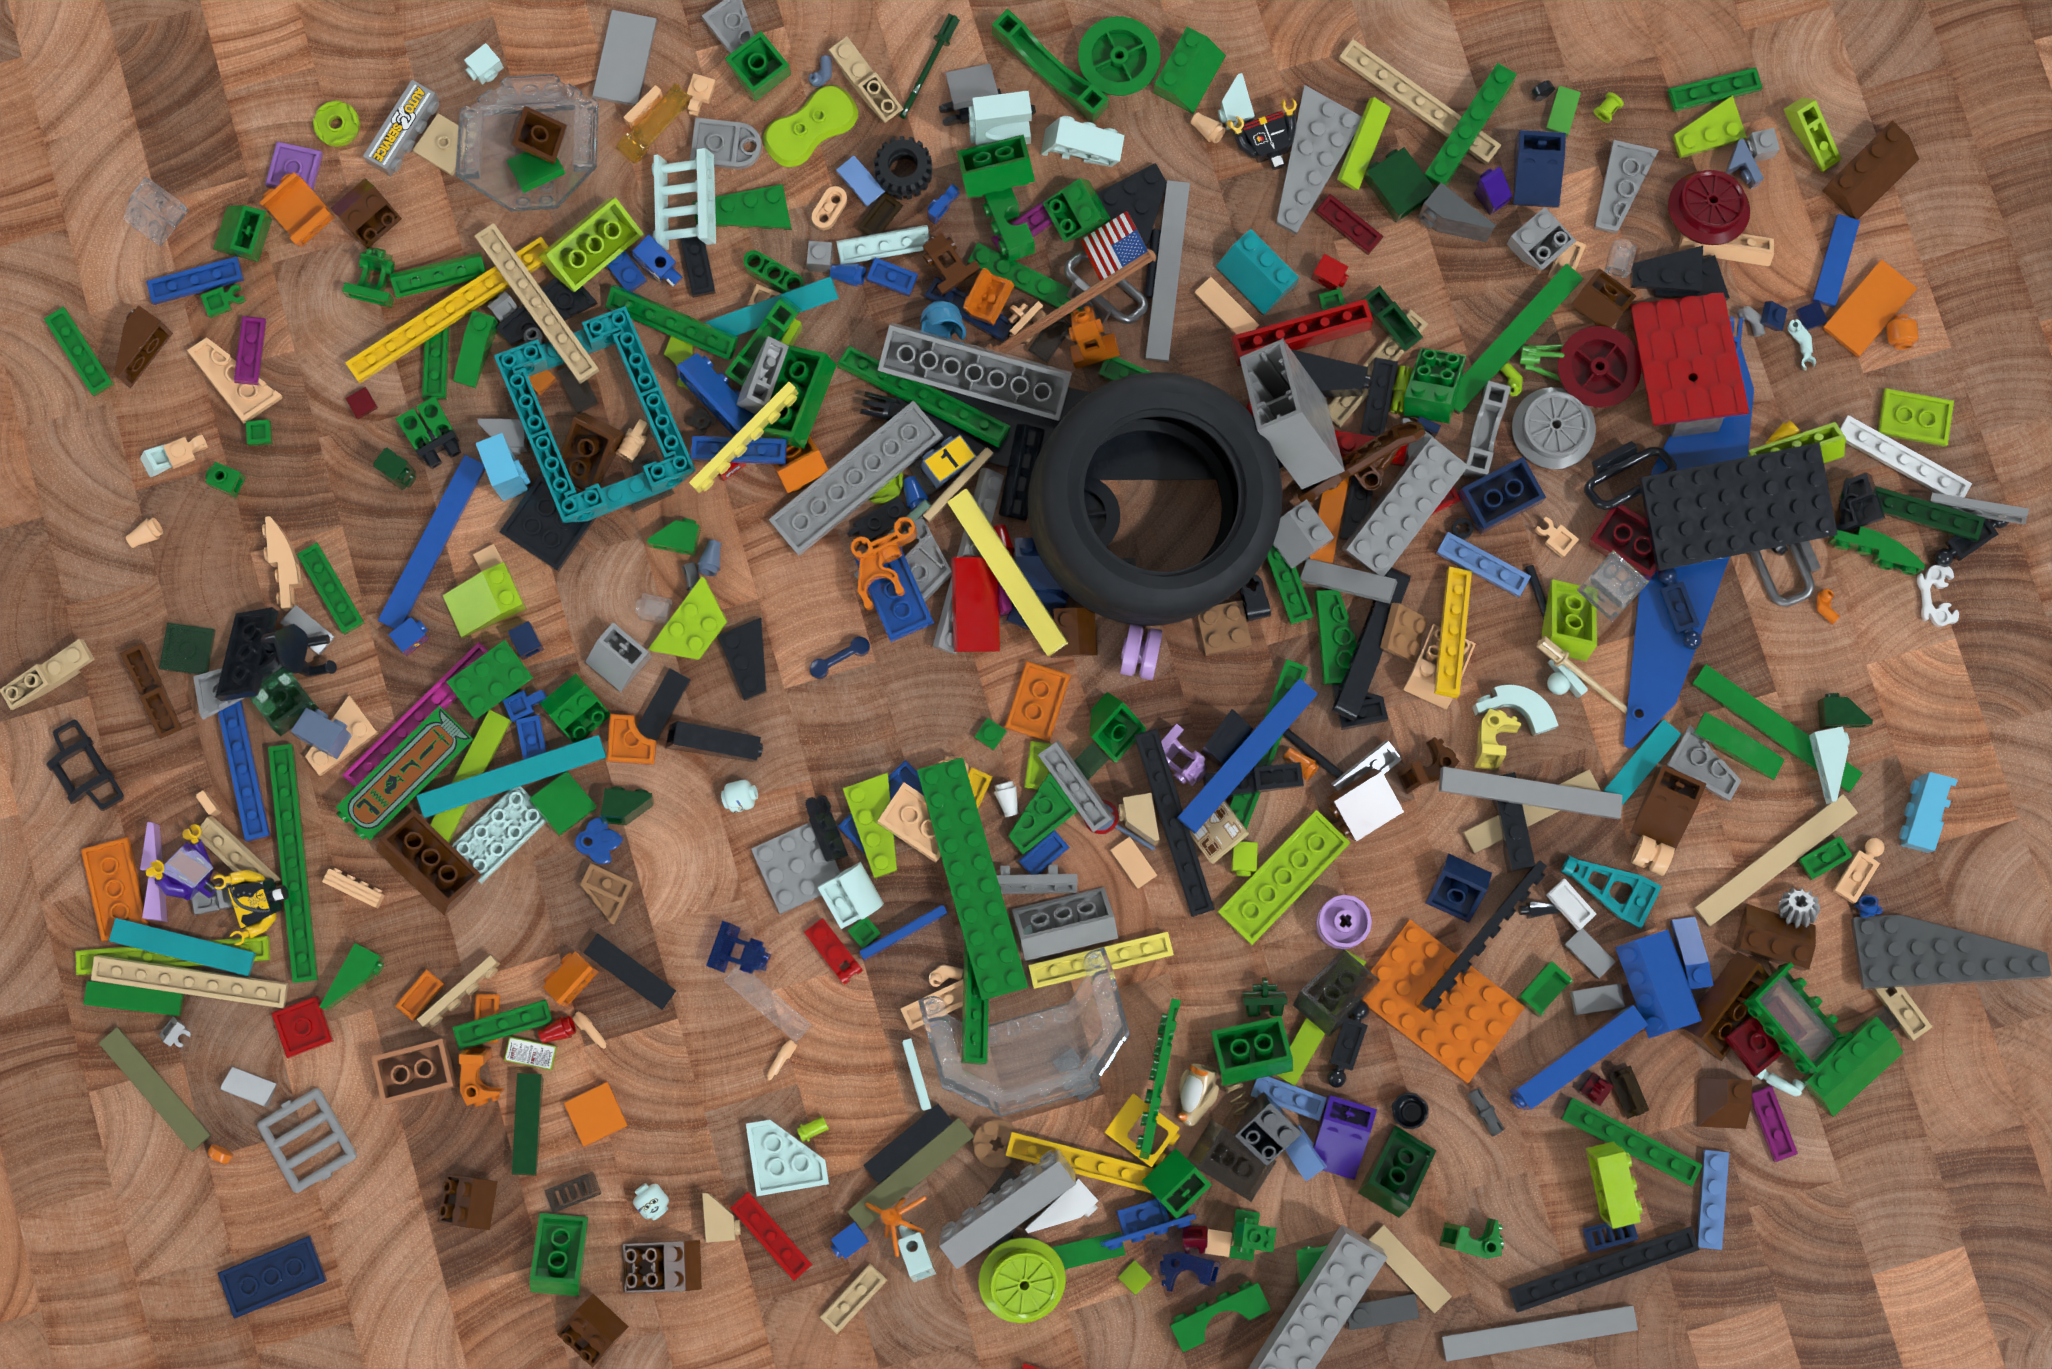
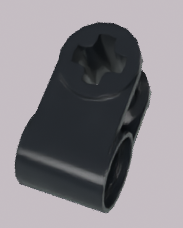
M1254 574L1239 589L1247 622L1271 616V609L1265 594L1263 581L1258 575ZM1249 581L1252 585L1256 584V587L1253 591L1251 590V588H1246V585L1249 583Z

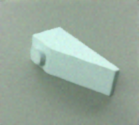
M1843 726L1814 732L1809 735L1826 804L1837 801L1850 741L1847 732L1843 730Z

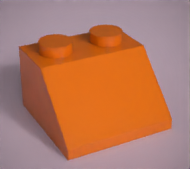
M810 436L804 449L787 445L786 464H771L787 493L799 490L803 485L812 480H817L828 471L819 449Z
M576 951L573 954L569 952L561 960L562 966L556 972L554 970L551 971L544 979L545 984L543 988L559 1005L566 1008L599 973L595 967Z

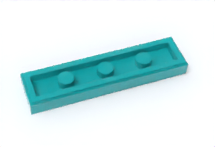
M1663 719L1603 792L1623 795V805L1682 734Z

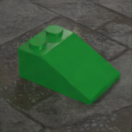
M539 1214L529 1279L530 1292L579 1296L588 1217Z

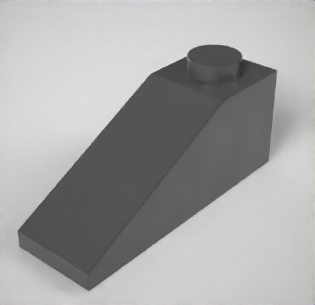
M1408 1294L1358 1302L1346 1321V1327L1348 1330H1355L1418 1319L1416 1295Z

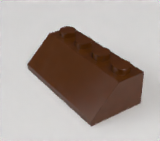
M1892 120L1822 191L1850 218L1858 220L1919 160L1909 135Z
M415 810L379 839L376 851L444 916L467 895L482 877V874Z
M1737 952L1728 962L1720 976L1715 979L1713 986L1700 999L1697 1008L1702 1021L1682 1027V1029L1693 1041L1715 1058L1722 1061L1731 1050L1724 1037L1751 1016L1743 1001L1747 1000L1769 977L1768 973L1758 962ZM1776 983L1759 999L1763 1005L1778 985Z

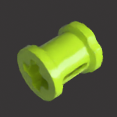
M1608 92L1603 103L1593 110L1594 114L1605 123H1609L1617 109H1621L1624 105L1622 99L1612 92Z

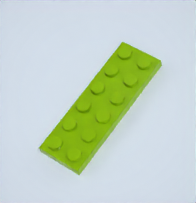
M1315 810L1217 913L1252 946L1351 842L1322 814Z

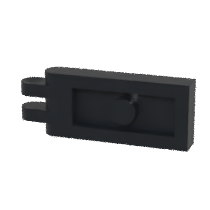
M899 496L854 522V528L847 532L849 537H852L858 533V537H866L871 542L894 528L895 522L899 518L908 516L909 512Z

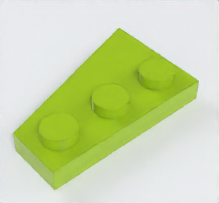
M1733 95L1673 136L1679 158L1731 145L1741 139L1745 141L1747 138Z

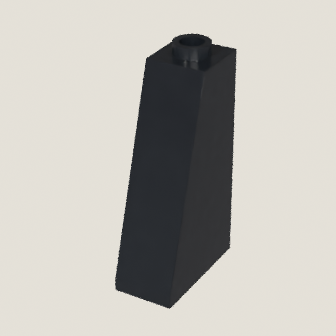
M1291 349L1325 398L1362 396L1363 390L1369 388L1371 376L1368 375V367Z
M676 721L669 725L665 749L754 762L757 761L758 757H761L763 744L760 743L761 737Z

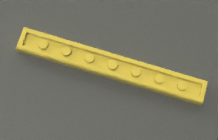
M964 489L950 499L947 503L1046 655L1051 656L1068 644V641L970 491Z

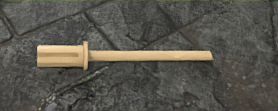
M1546 636L1538 640L1537 648L1552 659L1555 666L1559 667L1564 664L1624 714L1627 713L1626 705L1567 659L1569 656L1567 650L1563 651Z

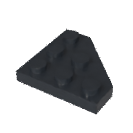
M1156 163L1097 193L1111 220L1126 211L1129 213L1147 246L1167 184Z

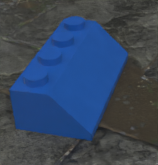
M696 353L676 366L677 377L723 426L735 436L756 414L736 405L740 392L737 389L733 391L728 386L729 380L721 372L717 374L712 369L714 365L706 356L701 357Z
M1668 930L1615 947L1638 1011L1648 1024L1645 1029L1649 1039L1702 1021Z

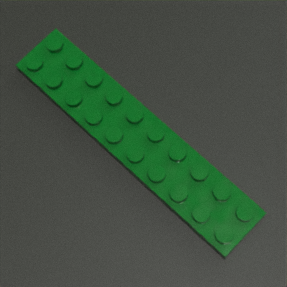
M961 757L917 769L981 1001L1027 989L1026 977L964 759Z

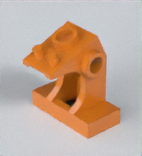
M1085 306L1083 310L1078 311V309L1072 311V327L1069 328V333L1072 341L1077 340L1078 344L1070 346L1076 369L1120 356L1115 334L1101 335V332H1104L1101 319H1096L1093 306Z
M470 1047L459 1054V1064H461L460 1092L467 1106L474 1104L475 1107L484 1105L489 1102L488 1098H491L492 1102L496 1101L504 1091V1088L489 1087L480 1079V1068L492 1057V1048Z

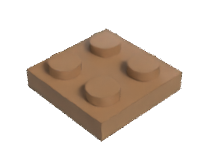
M1242 600L1216 605L1197 615L1205 656L1252 647Z
M1392 603L1380 648L1407 662L1416 663L1427 618L1400 603Z

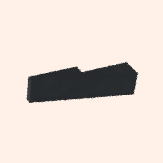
M1301 762L1254 767L1228 797L1303 787ZM1206 773L1204 775V787L1216 773Z
M598 933L583 952L661 1010H663L676 992L673 987Z

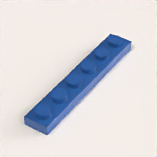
M240 700L219 711L218 715L245 841L249 842L271 835L243 703Z

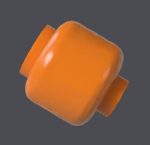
M1899 314L1894 316V320L1888 322L1886 326L1888 343L1894 346L1896 350L1913 348V344L1919 340L1917 321L1909 318L1908 314Z

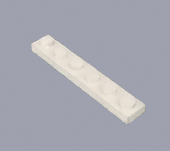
M1849 415L1844 419L1840 427L1846 437L1847 444L1936 493L1965 498L1972 485L1971 482Z

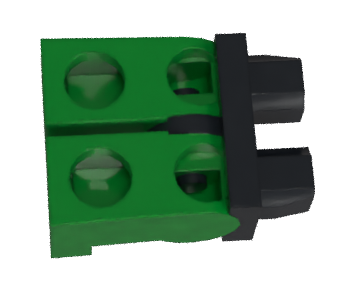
M435 396L416 406L428 426L427 429L414 408L395 418L418 456L432 469L442 464L437 454L445 449L450 458L461 453L458 443L460 440Z

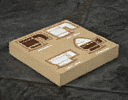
M1225 800L1195 834L1190 831L1191 837L1212 864L1249 835Z

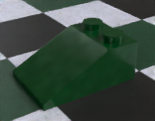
M1395 1125L1368 1170L1358 1193L1400 1218L1411 1207L1437 1150Z

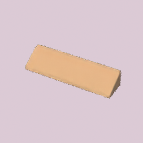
M1682 233L1680 237L1679 251L1703 246V256L1707 257L1715 255L1719 259L1770 266L1774 256L1773 238L1741 234L1735 240L1726 244L1705 245L1692 241Z

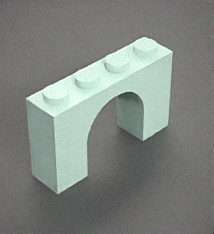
M1029 91L972 98L973 106H969L971 144L975 143L976 146L1023 134L1026 144H1031L1029 121H1032Z

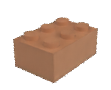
M439 1039L371 1057L383 1105L458 1087L446 1039Z

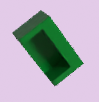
M1550 961L1517 998L1537 1017H1540L1561 991L1572 983L1573 979L1553 961Z

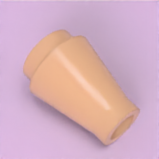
M1199 112L1191 120V124L1195 126L1208 142L1216 144L1225 134L1226 128L1223 127L1221 122L1206 117Z
M155 518L145 519L126 536V540L134 548L159 539L160 535L163 534V529Z

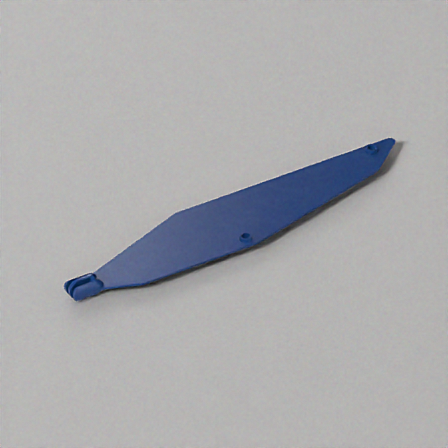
M1729 316L1733 332L1735 317ZM1743 317L1738 318L1736 337H1733L1744 382L1749 414L1724 417L1718 432L1671 437L1670 434L1663 449L1675 460L1677 470L1748 457L1754 387L1741 347ZM1659 457L1651 471V475L1659 474L1667 469V465ZM1730 557L1674 568L1677 572L1675 583L1684 582L1700 624L1699 627L1693 628V630L1700 635L1704 629ZM1658 571L1655 572L1650 582L1640 578L1624 745L1627 748H1633L1676 704L1696 650H1690L1684 646V632L1678 634L1675 632L1660 592L1661 588L1667 586L1658 579ZM1635 711H1641L1643 717H1636Z

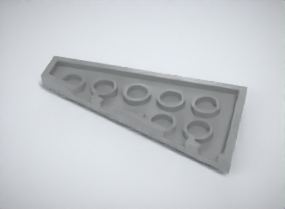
M1306 85L1303 88L1295 138L1291 148L1276 225L1294 235H1297L1350 145L1362 116Z

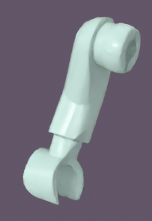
M1798 319L1795 321L1791 320L1788 325V331L1800 344L1801 354L1803 355L1801 368L1804 371L1807 370L1804 364L1807 361L1811 362L1815 368L1816 359L1811 355L1813 353L1812 337L1801 321Z
M1766 1069L1755 1076L1759 1080H1767L1766 1083L1792 1096H1800L1802 1094L1801 1091L1805 1088V1084L1798 1079H1794L1792 1084H1790L1778 1075L1767 1072Z

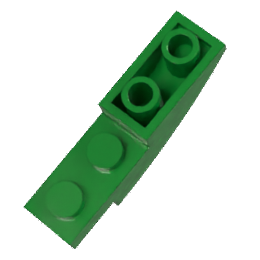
M1860 526L1854 531V534L1837 530L1838 535L1830 536L1828 539V544H1833L1836 549L1848 550L1850 548L1857 550L1858 554L1865 556L1873 554L1872 563L1878 564V567L1884 570L1895 568L1902 570L1901 573L1916 575L1925 568V564L1907 547L1889 536Z

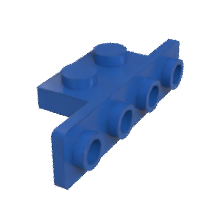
M1156 1198L1117 1210L1116 1215L1122 1235L1100 1241L1101 1247H1108L1109 1250L1122 1247V1242L1130 1239L1132 1243L1146 1239L1145 1235L1154 1232L1155 1236L1169 1232L1168 1227L1177 1225V1228L1191 1225L1190 1220L1196 1219L1195 1213H1189L1177 1219H1169L1167 1209Z

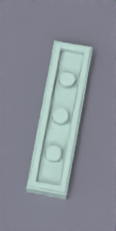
M924 225L839 240L836 242L840 264H850L873 260L874 258L923 251V245L930 239L928 226Z

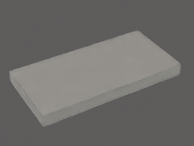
M616 10L611 11L592 95L594 99L635 106L640 101L657 18Z

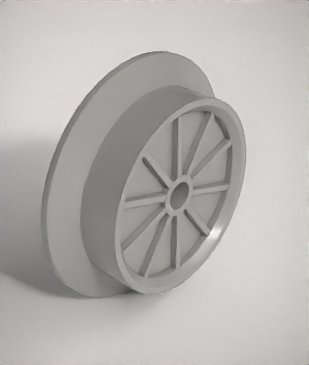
M1548 387L1539 389L1522 400L1513 416L1512 434L1518 450L1531 463L1546 469H1563L1578 463L1587 455L1595 439L1596 425L1589 406L1582 404L1563 388Z

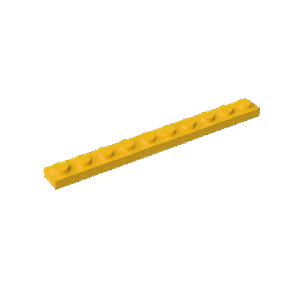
M540 237L516 252L530 274L545 265L539 258V255L548 248V245ZM494 266L345 363L360 384L510 286L496 266Z

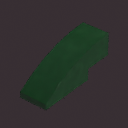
M1380 285L1361 299L1367 300L1372 318L1404 352L1423 339V336L1397 303L1390 299Z

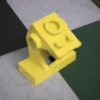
M1489 708L1478 728L1477 756L1474 768L1499 769L1506 756V746L1498 745L1496 735L1501 732L1517 733L1521 726V723L1517 722V717L1512 716V718H1509L1503 711Z

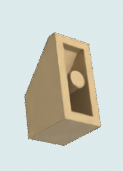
M702 1193L706 1243L737 1240V1235H741L740 1220H736L735 1214L713 1195Z

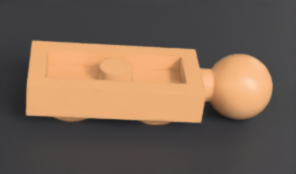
M1869 839L1865 844L1866 853L1860 850L1856 852L1833 890L1853 904L1857 902L1880 864L1874 860V857L1880 856L1884 852L1885 846L1880 839Z

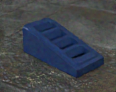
M1606 1222L1583 1228L1582 1231L1589 1253L1638 1240L1635 1225L1626 1226L1629 1235L1627 1237L1624 1236L1622 1227L1616 1228L1619 1237L1616 1240L1612 1228ZM1604 1228L1606 1229L1609 1242L1606 1243L1601 1230ZM1593 1231L1597 1233L1599 1245H1595L1592 1235Z

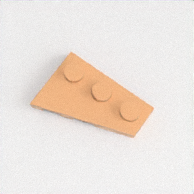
M350 695L331 720L333 722L335 719H338L346 724V730L352 735L338 759L327 755L313 746L305 756L319 776L325 774L379 734Z

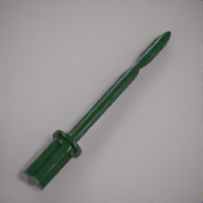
M948 13L938 34L934 35L933 39L937 43L903 110L899 114L901 118H906L943 45L949 47V41L960 21L957 16Z

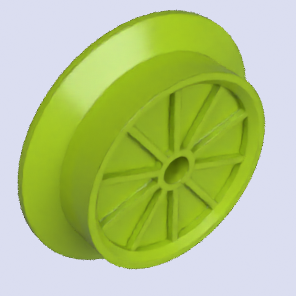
M1027 1237L1014 1238L999 1244L985 1258L979 1273V1290L985 1305L997 1317L1013 1323H1029L1049 1314L1059 1303L1066 1284L1064 1265L1056 1251L1040 1240Z

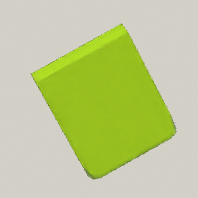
M1135 1260L1118 1276L1134 1295L1152 1279Z

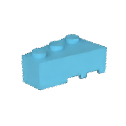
M503 433L476 443L491 485L503 501L529 491L527 484L531 483L529 476L520 464L519 459H515Z
M1928 772L1912 781L1910 786L1911 802L1907 803L1904 812L1907 819L1905 825L1901 827L1899 839H1902L1900 846L1925 853L1935 851L1944 824L1942 821L1944 808H1949L1951 800L1947 799L1951 785L1956 787L1958 779Z

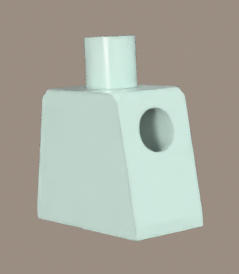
M903 1225L899 1226L902 1239L898 1240V1245L912 1281L917 1282L937 1274L922 1234L920 1232L916 1233ZM913 1245H917V1250L910 1252V1248Z

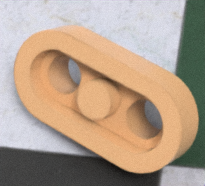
M837 186L828 188L812 213V222L817 229L824 231L832 228L847 204V195L842 188ZM837 197L840 199V201L838 203H833L832 199ZM825 216L828 218V220L826 222H821L820 218Z

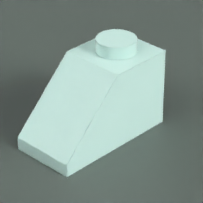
M1242 73L1238 74L1222 100L1220 110H1218L1219 120L1225 124L1226 130L1230 129L1227 126L1228 120L1232 121L1233 126L1237 125L1236 116L1242 118L1244 124L1254 120L1255 115Z

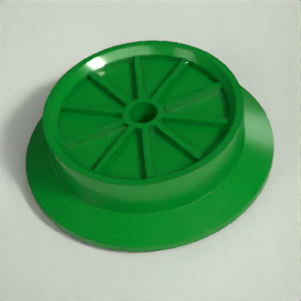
M1123 16L1105 18L1091 26L1084 34L1078 50L1079 67L1084 78L1095 85L1101 92L1113 96L1131 95L1148 86L1158 72L1161 59L1160 47L1152 31L1138 20Z

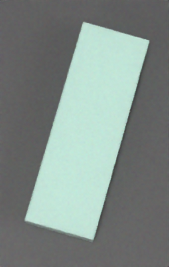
M912 1039L903 1040V1047L921 1109L923 1111L932 1109Z

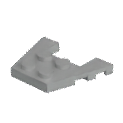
M921 515L914 522L917 528L916 539L919 543L905 558L926 602L952 575V571ZM859 570L854 574L857 579L859 577Z

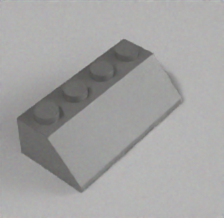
M1105 887L1012 909L1025 961L1118 938L1114 914ZM1031 925L1033 933L1024 935V928Z

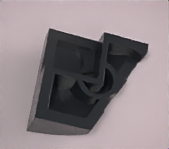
M1865 472L1844 481L1842 490L1844 497L1840 503L1841 516L1840 522L1837 524V530L1844 532L1886 519L1872 475Z

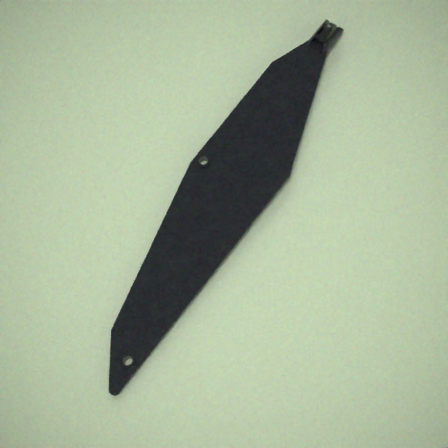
M1069 387L1059 421L957 392H943L1010 425V431L999 448L924 410L922 411L944 437L931 449L939 450L944 440L950 436L955 438L961 435L976 456L988 447L994 453V456L988 463L1008 467L1017 424H1026L1045 429L1042 442L1043 447L1061 420L1079 401L1091 392ZM865 391V397L886 403L863 400V406L883 411V413L861 409L860 414L889 421L910 403L898 397L892 398ZM1151 431L1125 433L1106 441L1095 451L1086 475L1098 480H1216L1206 461L1192 447L1170 435ZM1276 456V459H1277V462H1278V465H1279V469H1280V468L1284 467V465L1281 463V461H1280V460L1278 459V457Z

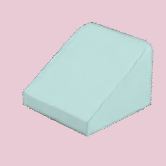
M164 445L145 450L141 455L140 459L150 477L156 476L172 467L163 447Z

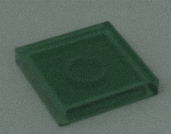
M167 623L159 669L194 675L209 672L216 630Z

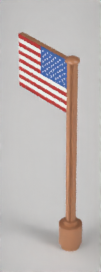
M1127 211L1080 240L1100 280L1099 283L999 346H993L990 343L983 348L1005 354L1151 261L1155 262V253L1147 249Z

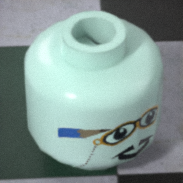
M746 779L726 784L724 790L721 791L723 805L733 813L753 808L755 799H758L756 786H751L750 782Z
M644 1183L635 1190L636 1197L633 1200V1205L643 1218L656 1220L669 1209L667 1207L669 1198L658 1184L648 1186L647 1183Z

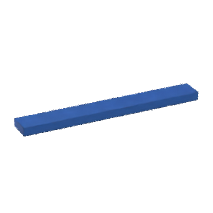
M464 455L378 619L379 622L396 629L407 620L485 471L483 463Z
M1300 678L1177 819L1195 834L1318 693Z

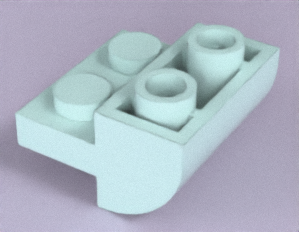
M861 862L818 886L821 895L841 929L859 919H864L884 904Z

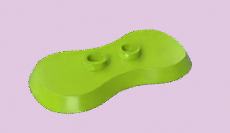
M832 84L822 86L811 94L800 110L791 115L775 119L766 127L763 133L764 147L771 158L784 167L799 166L810 158L821 142L830 137L843 134L854 126L858 119L857 105L850 94L843 88Z

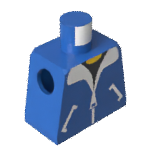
M650 235L633 250L632 258L659 283L665 279L674 287L683 278L674 269L676 261ZM663 263L665 266L658 268L656 264Z

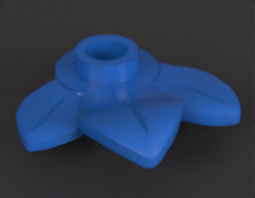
M601 817L591 820L587 824L586 830L577 835L575 847L581 854L589 855L593 862L608 864L611 863L609 851L617 848L623 841V838L617 832L607 829L608 824L602 823ZM586 838L590 839L591 845H584L583 840Z

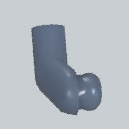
M821 56L820 70L809 75V82L814 87H821L832 77L831 56Z

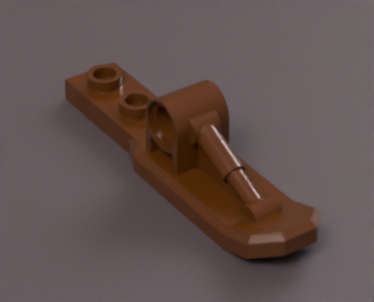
M1410 421L1393 426L1343 457L1344 472L1304 489H1301L1300 486L1297 487L1298 499L1301 503L1306 499L1308 502H1313L1323 492L1336 488L1341 481L1353 475L1356 476L1365 489L1375 490L1379 488L1385 469L1395 458V454L1401 446L1417 442L1424 437L1426 433L1423 425ZM1368 474H1376L1372 478L1366 477Z

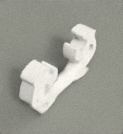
M1934 565L1928 568L1925 577H1923L1922 573L1917 576V584L1921 590L1922 620L1925 622L1930 618L1936 627L1955 624L1959 618L1958 610L1953 611L1952 614L1949 612L1950 603H1943L1938 606V609H1935L1931 599L1930 588L1932 584L1937 589H1943L1949 585L1944 582L1945 577L1948 580L1954 578V573L1949 566Z

